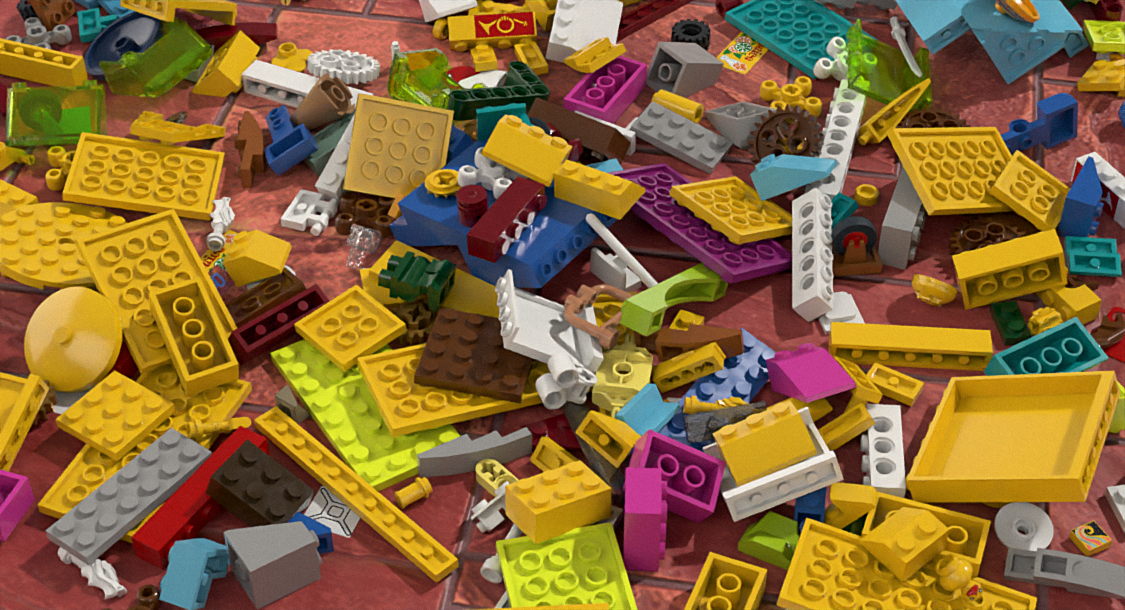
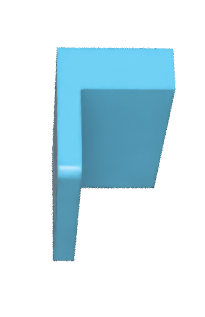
M648 383L615 416L642 436L649 429L658 433L681 408L679 403L663 402L656 384Z

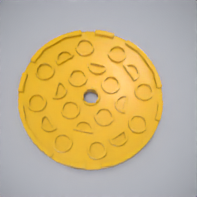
M64 202L21 205L19 208L0 217V271L20 283L43 290L45 286L60 287V290L69 287H94L96 284L76 247V240L127 224L128 222L123 217L110 213L99 206L92 207Z

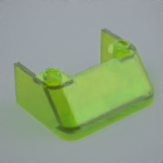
M174 18V22L161 20L164 26L163 37L144 52L134 53V51L124 53L117 62L101 61L99 65L113 94L156 97L166 93L213 55L211 47L184 20Z

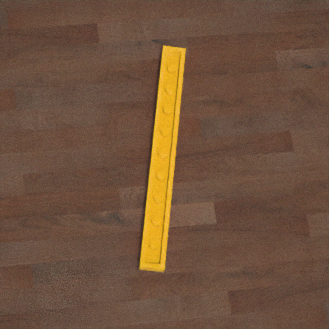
M277 406L254 420L255 427L436 583L459 567L458 559Z

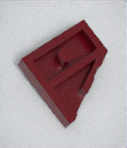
M573 411L522 426V429L527 427L532 434V452L535 451L541 437H549L566 451L580 450L584 451L586 456L593 455V447L575 433L580 423Z

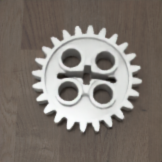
M330 49L329 52L322 50V52L316 51L315 54H310L308 56L307 70H309V73L314 74L315 77L331 74L328 77L332 79L338 77L346 84H358V82L366 83V81L372 82L373 79H377L380 74V63H378V60L373 59V57H367V54L360 55L359 52L351 53L350 50L345 52L341 49Z

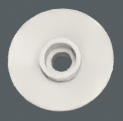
M1012 502L1005 505L997 513L994 522L996 535L1007 548L1037 551V548L1046 549L1051 543L1054 534L1053 524L1049 516L1041 508L1028 502ZM1018 530L1023 531L1026 535L1019 533Z

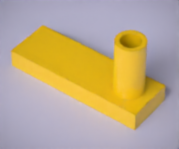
M833 356L856 385V388L850 389L853 395L844 413L861 402L865 406L868 401L879 404L883 394L856 363Z

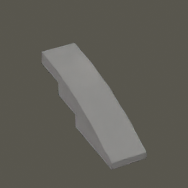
M527 427L504 437H501L496 430L473 441L465 434L418 454V474L420 477H433L476 471L477 463L484 459H494L500 464L507 463L532 453V434Z

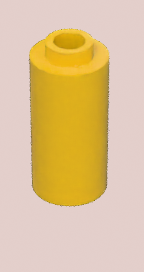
M663 89L656 92L651 102L662 105L696 124L700 122L704 112L703 104Z

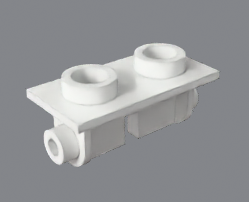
M508 481L494 491L497 497L488 503L484 499L471 509L474 515L470 519L478 518L480 522L476 526L482 534L486 531L490 532L504 520L498 510L503 508L506 511L505 486L509 485Z

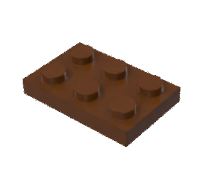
M284 267L281 274L267 278L225 306L237 328L303 292L306 290V287L299 278Z

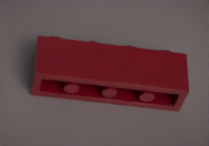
M517 176L466 234L468 255L496 263L502 255L506 254L511 244L521 236L522 231L527 225H530L539 211L545 208L547 203L545 184Z
M317 284L311 286L232 331L228 341L240 365L245 364L297 334L294 325L296 322L330 302Z

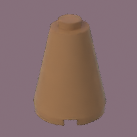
M324 74L293 112L291 118L294 124L299 126L303 123L310 131L351 114L355 109V103L351 105L350 99L353 96L349 88L338 77L332 79L328 77L331 74Z

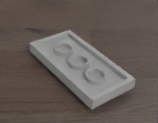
M653 101L630 127L631 131L636 132L637 137L710 175L728 154L733 145V142Z

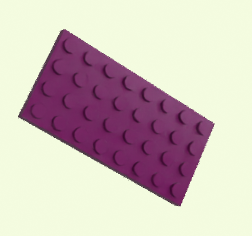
M661 163L608 173L644 187L645 193L630 209L636 213V216L650 223L655 230L669 237L671 242L684 248L690 256L696 257L704 263L706 268L719 274L725 282L736 283L792 269V253L773 239L768 238L741 245L734 244L722 232L714 230L708 222L697 218L694 212L687 207L679 205L677 200L669 195L672 186L690 184L692 182L667 164Z

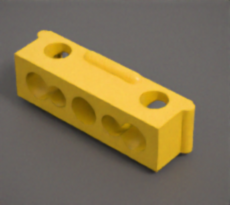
M712 342L653 366L651 370L653 372L652 380L660 391L664 393L697 380L700 377L702 378L722 370L726 355L716 342Z

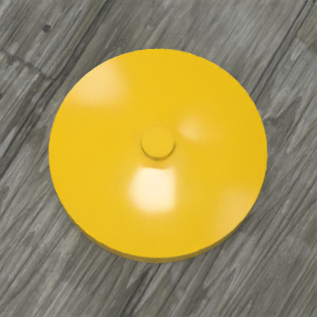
M69 287L50 295L32 315L25 334L24 353L31 374L40 376L43 381L48 380L50 386H53L55 391L62 393H78L98 384L110 372L120 352L122 324L118 311L107 297L85 287Z

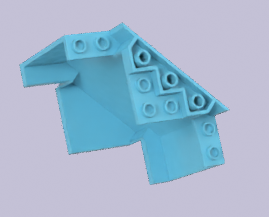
M895 0L932 55L971 29L1007 84H1010L1062 48L1071 58L1089 46L1082 34L1083 29L1060 0H1030L1040 16L1036 23L1016 20L1007 13L1001 14L994 6L996 4L995 0Z

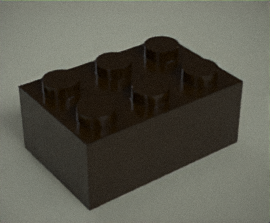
M247 439L213 473L205 493L249 527L287 523L297 512L303 513L308 508L315 491Z

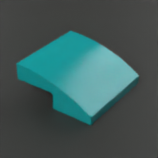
M1065 236L1064 251L1069 274L1121 277L1120 254L1117 253L1116 239Z

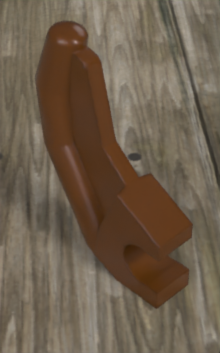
M1116 314L1114 322L1110 321L1107 315H1104L1097 333L1090 334L1101 349L1109 348L1123 339L1125 321L1122 315Z

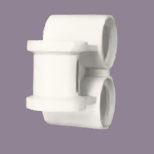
M565 352L554 354L547 363L551 373L539 377L535 384L544 406L547 409L555 410L562 407L566 400L583 404L587 399L586 394L591 386H595L597 377L588 369L576 368L569 354Z

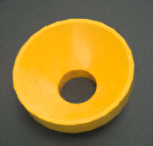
M914 274L911 284L917 299L941 307V305L953 301L957 296L958 290L945 282L920 274Z

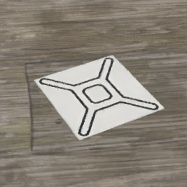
M321 486L304 514L331 528V533L350 538L360 519L355 512L324 486Z

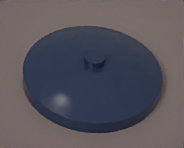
M132 12L117 19L100 32L90 44L84 58L86 70L94 79L99 81L114 80L132 72L143 64L158 47L163 37V23L160 19L139 12Z

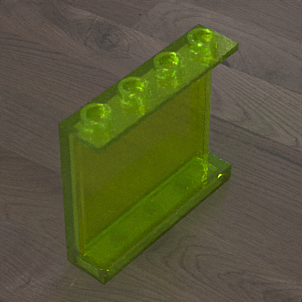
M858 19L854 26L851 25L846 33V38H848L846 51H848L846 78H848L849 89L888 105L917 84L928 78L931 80L929 49L921 46L915 56H913L923 74L920 78L912 71L901 50L862 34V20ZM931 82L908 112L912 113L913 108L921 111L922 107H925L926 110L932 104Z

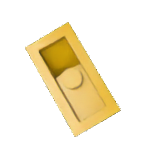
M839 482L831 484L830 500L833 503L824 511L823 523L842 529L876 507V489L868 485Z

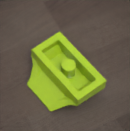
M769 511L758 522L749 525L738 542V551L788 570L799 541L798 522Z

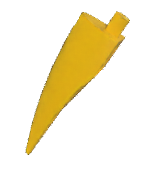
M928 78L917 84L872 116L859 128L858 141L862 145L866 143H880L892 128L899 124L928 87L931 80Z

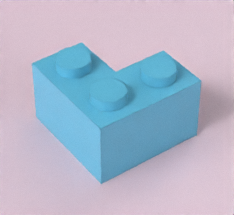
M205 538L175 541V544L169 551L168 560L170 562L167 572L160 583L161 594L159 599L188 610L204 608L212 579L226 577L229 567L226 546Z

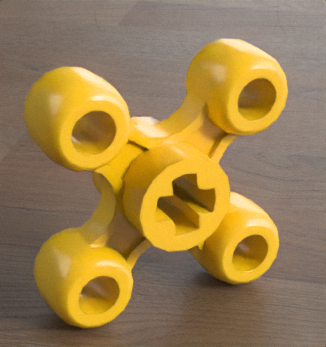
M800 76L796 78L794 84H786L781 89L772 80H766L760 86V97L763 100H777L771 103L770 108L777 109V106H780L785 110L787 104L792 108L797 105L801 110L805 108L816 118L821 114L822 110L820 99L816 97L804 98L809 96L812 90V81L808 77Z
M53 146L48 150L47 156L50 165L60 168L51 169L45 175L47 187L50 190L59 191L65 187L76 151L66 153V150L61 146Z

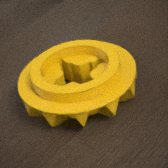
M442 169L429 174L425 179V188L428 194H434L436 198L440 196L447 198L449 195L456 196L457 191L462 188L458 184V171Z

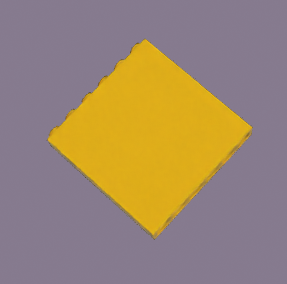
M1115 371L951 377L947 388L944 389L940 405H937L933 421L929 423L926 437L922 439L921 448L918 455L914 458L912 469L906 476V488L911 492L913 501L920 503L1085 502L1120 396Z

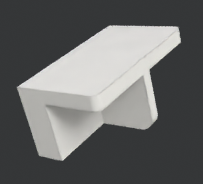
M596 247L591 249L590 271L606 285L614 286L625 292H634L642 287L640 278L627 268L626 263L618 255L613 256L610 253L604 255Z

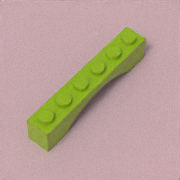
M700 263L626 299L621 307L622 316L620 324L647 337L661 329L664 313L667 308L684 302H713L725 295L728 282H725L715 271L706 268L704 263Z

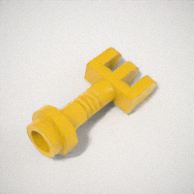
M248 417L231 418L229 421L202 423L199 418L192 419L191 422L186 423V434L189 439L192 438L194 441L201 440L203 434L225 432V435L232 434L239 426L248 428L251 425V419Z

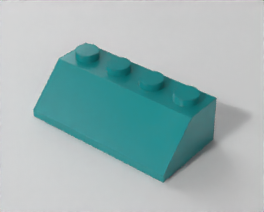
M1074 317L995 354L983 372L986 376L1084 372L1107 361L1109 357L1079 319Z

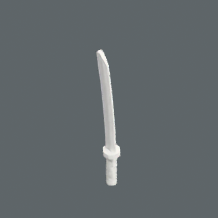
M892 17L890 19L892 37L898 41L912 71L921 78L923 74L907 45L904 28L900 26L897 17Z

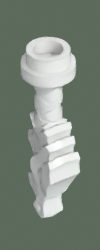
M223 197L221 200H212L216 206L215 211L210 214L213 218L211 226L214 232L209 234L206 240L207 247L211 251H220L224 247L226 240L222 234L233 224L235 214L232 208L229 207L231 200L229 197Z
M59 548L58 556L60 560L65 564L74 563L81 568V575L88 578V586H96L105 592L104 600L117 595L121 597L127 593V589L119 584L116 571L105 560L96 559L90 565H87L63 548Z

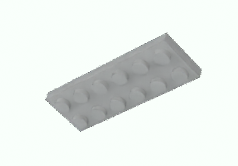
M173 428L169 429L45 530L47 538L82 562L90 565L175 493L212 455V452Z

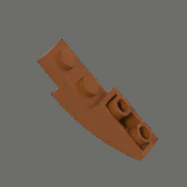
M244 111L242 120L238 121L239 134L235 135L234 138L235 148L239 149L241 164L237 165V177L241 178L243 188H252L255 173H265L266 156L259 124L249 111Z
M690 324L687 331L661 327L660 330L647 337L633 331L636 347L645 348L649 353L657 354L658 362L668 361L673 357L698 349L712 342L717 343L726 355V358L741 355L745 351L742 330Z

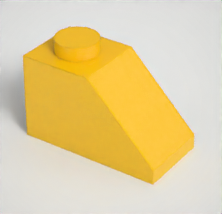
M593 410L587 414L575 431L577 435L617 469L628 463L632 457L635 443L641 437L625 422Z

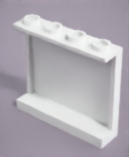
M508 269L505 276L499 278L495 287V292H497L498 296L497 306H499L500 311L499 321H501V336H503L504 348L544 363H548V360L554 354L565 352L569 354L576 368H585L595 374L604 360L602 348L599 345L600 339L569 324L564 318L565 308L563 305L514 287L512 270ZM587 304L580 315L575 314L597 326L593 305Z
M808 407L800 409L798 412L817 450V455L740 487H737L725 466L720 491L734 522L844 480L836 455L833 450L829 451L813 423ZM716 442L703 447L704 453L722 460Z

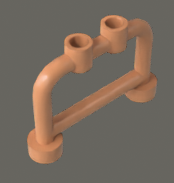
M583 284L578 290L577 297L570 294L566 298L564 318L572 326L600 339V346L612 350L620 335V332L615 328L620 325L621 311L601 327L575 314L580 315L587 304L592 305L596 301L597 296L602 294L609 295L623 303L633 295L611 285L600 284L590 288Z

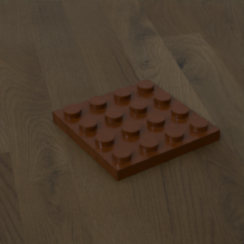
M440 307L414 374V383L521 404L534 359L504 348L499 318Z

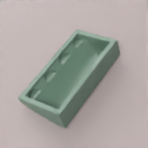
M355 109L351 114L338 119L313 135L319 150L304 159L303 162L319 177L352 120Z

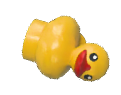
M947 554L938 561L935 571L939 574V583L942 588L948 591L961 589V594L968 601L980 599L983 590L980 583L971 580L973 568L969 561L957 559L954 554Z

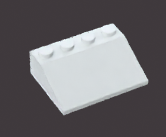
M558 0L545 59L565 63V58L598 38L608 37L612 45L616 44L623 3L618 0Z

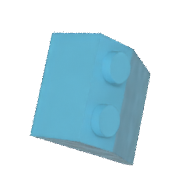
M774 154L762 158L761 162L755 165L756 169L750 176L761 201L827 177L838 163L836 159L785 154L775 157Z

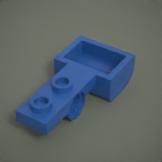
M1059 93L1037 102L1036 121L1030 123L1024 119L1013 120L1009 124V132L1001 134L1011 155L1016 150L1023 151L1040 143L1045 149L1077 137L1078 102L1070 94Z
M285 105L272 109L265 117L273 143L264 148L270 167L278 176L319 150L314 137L303 123L299 126L294 124L290 112Z

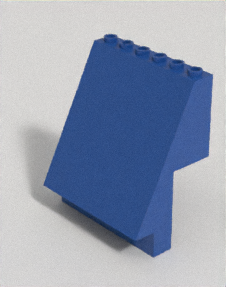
M477 140L440 170L451 169L459 172V169L465 165L479 169L475 166V153L477 149L485 147L488 140ZM424 182L397 203L403 215L389 226L395 239L408 246L458 245L472 276L496 286L499 278L504 277L509 269L512 270L514 287L541 288L599 236L586 222L587 214H594L606 228H609L618 219L556 198L554 196L553 182L550 187L545 186V195L547 196L545 208L539 211L530 225H527L522 231L521 236L511 244L507 253L502 255L496 263L468 255L466 234L472 228L463 226L459 222L456 196L449 195L447 198L445 196L436 198L434 194H428ZM486 189L489 209L497 199L494 198L492 190Z

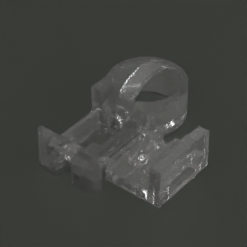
M353 224L350 229L351 235L346 242V245L353 247V249L351 248L345 266L360 271V269H366L359 265L363 263L360 261V257H364L363 252L371 255L377 252L381 245V232Z

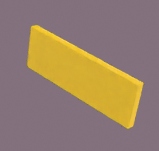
M396 240L370 268L369 276L378 280L380 271L382 269L387 270V263L391 255L403 258L406 252L409 251L415 253L414 257L423 256L430 262H432L434 257ZM456 268L455 284L441 307L499 318L500 314L499 306H497L496 286ZM422 293L417 297L418 300L423 299L424 303H428L427 294Z

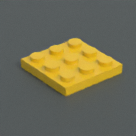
M1016 150L989 192L996 199L1011 207L1018 215L1023 216L1034 224L1037 229L1048 231L1055 229L1061 220L1065 199L1070 188Z
M358 285L348 289L294 324L297 333L344 372L357 364V358L373 354L407 331L406 324Z
M114 370L57 417L56 423L57 427L114 460L119 461L171 416L176 409L173 402Z

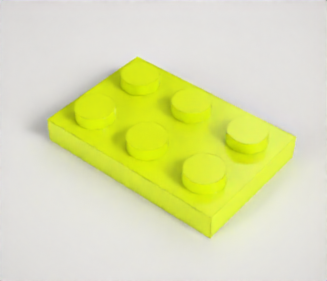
M1084 20L1083 30L1093 51L1099 54L1117 52L1125 55V22Z

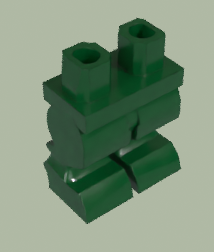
M409 251L406 252L403 258L391 255L387 263V270L382 269L379 273L378 286L390 289L389 297L395 299L399 297L411 303L420 294L425 293L428 296L427 305L438 313L455 284L456 264L449 262L448 259L438 261L434 258L430 262L423 256L414 257L415 253Z

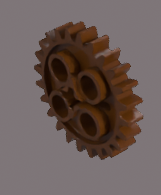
M787 104L785 110L777 106L776 113L769 109V117L766 118L761 115L760 117L763 122L761 124L754 123L758 128L757 131H750L754 139L748 141L753 146L748 152L754 155L750 160L756 165L761 162L762 158L774 154L775 157L782 154L790 155L789 150L784 147L786 144L795 156L814 157V155L822 154L817 149L818 146L824 145L818 139L824 135V133L818 130L821 125L817 121L815 122L816 117L805 108L801 111V108L797 105L792 108ZM795 123L794 128L788 131L789 126ZM777 126L780 127L781 134H782L785 138H787L785 141H784V139L782 138V136L779 134V132H778V130H777ZM774 135L773 140L767 143L769 137ZM801 143H804L803 148L797 151V147Z
M931 106L930 110H926L925 107H922L921 111L913 108V112H907L896 128L970 127V125L966 124V119L959 120V114L953 116L951 110L945 113L943 108L936 111Z
M978 216L977 221L969 218L968 223L961 221L960 226H954V231H951L948 244L950 249L949 255H957L965 251H972L988 245L1025 237L1026 233L1018 232L1019 226L1010 227V221L1005 224L1001 223V218H998L996 221H992L991 216H988L987 220H983L982 217Z

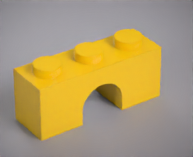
M1065 284L1035 292L1046 306L1054 308L1055 311L1061 314L1063 322L1077 317L1084 325L1097 319L1099 316L1101 299L1085 284L1077 288H1066Z

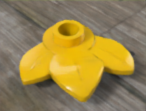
M287 42L279 46L277 56L272 59L271 63L302 73L306 70L305 61H308V56L313 53L308 49H298L294 43Z

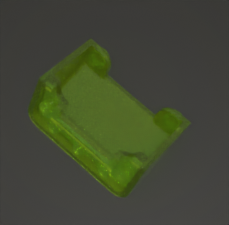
M437 48L394 53L387 84L388 93L394 100L447 109L451 91L465 88L446 74L449 66L448 58ZM476 83L472 89L489 87L483 83ZM452 120V124H453V125L458 122V121Z
M83 80V85L53 87H27L26 82L12 83V87L7 88L6 146L78 144L82 132L108 136L104 84H97V80Z

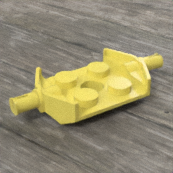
M627 334L622 346L615 345L612 350L602 349L604 360L595 375L597 382L592 390V403L611 412L612 418H616L615 415L650 382L653 356L645 348L635 347V338L632 334L630 342V334ZM619 371H627V372H629V373H628V374H619L618 372H619Z

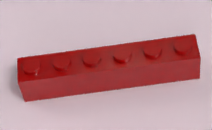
M239 426L131 537L135 555L164 570L170 562L168 555L175 541L195 539L199 531L208 522H211L217 512L223 507L205 493L213 473L247 439L270 456L267 438Z

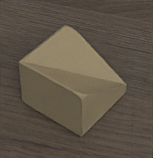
M288 385L274 395L276 406L298 425L310 415L308 411L297 404Z

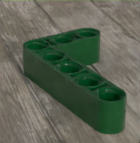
M511 61L504 83L505 86L453 90L450 93L447 110L454 111L453 120L466 121L477 120L476 109H483L489 106H506L511 103H525L526 114L528 115L536 97L548 101L550 90L527 64L521 61Z

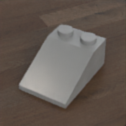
M743 101L704 111V114L724 138L733 142V145L739 146V149H749L753 146L748 141L754 139L750 131H757L758 129L754 123L761 124L763 122L760 117L761 115L767 118L769 117V109L774 113L777 112V109ZM777 126V130H778L779 134L781 135L780 127ZM774 135L769 137L767 143L773 140Z

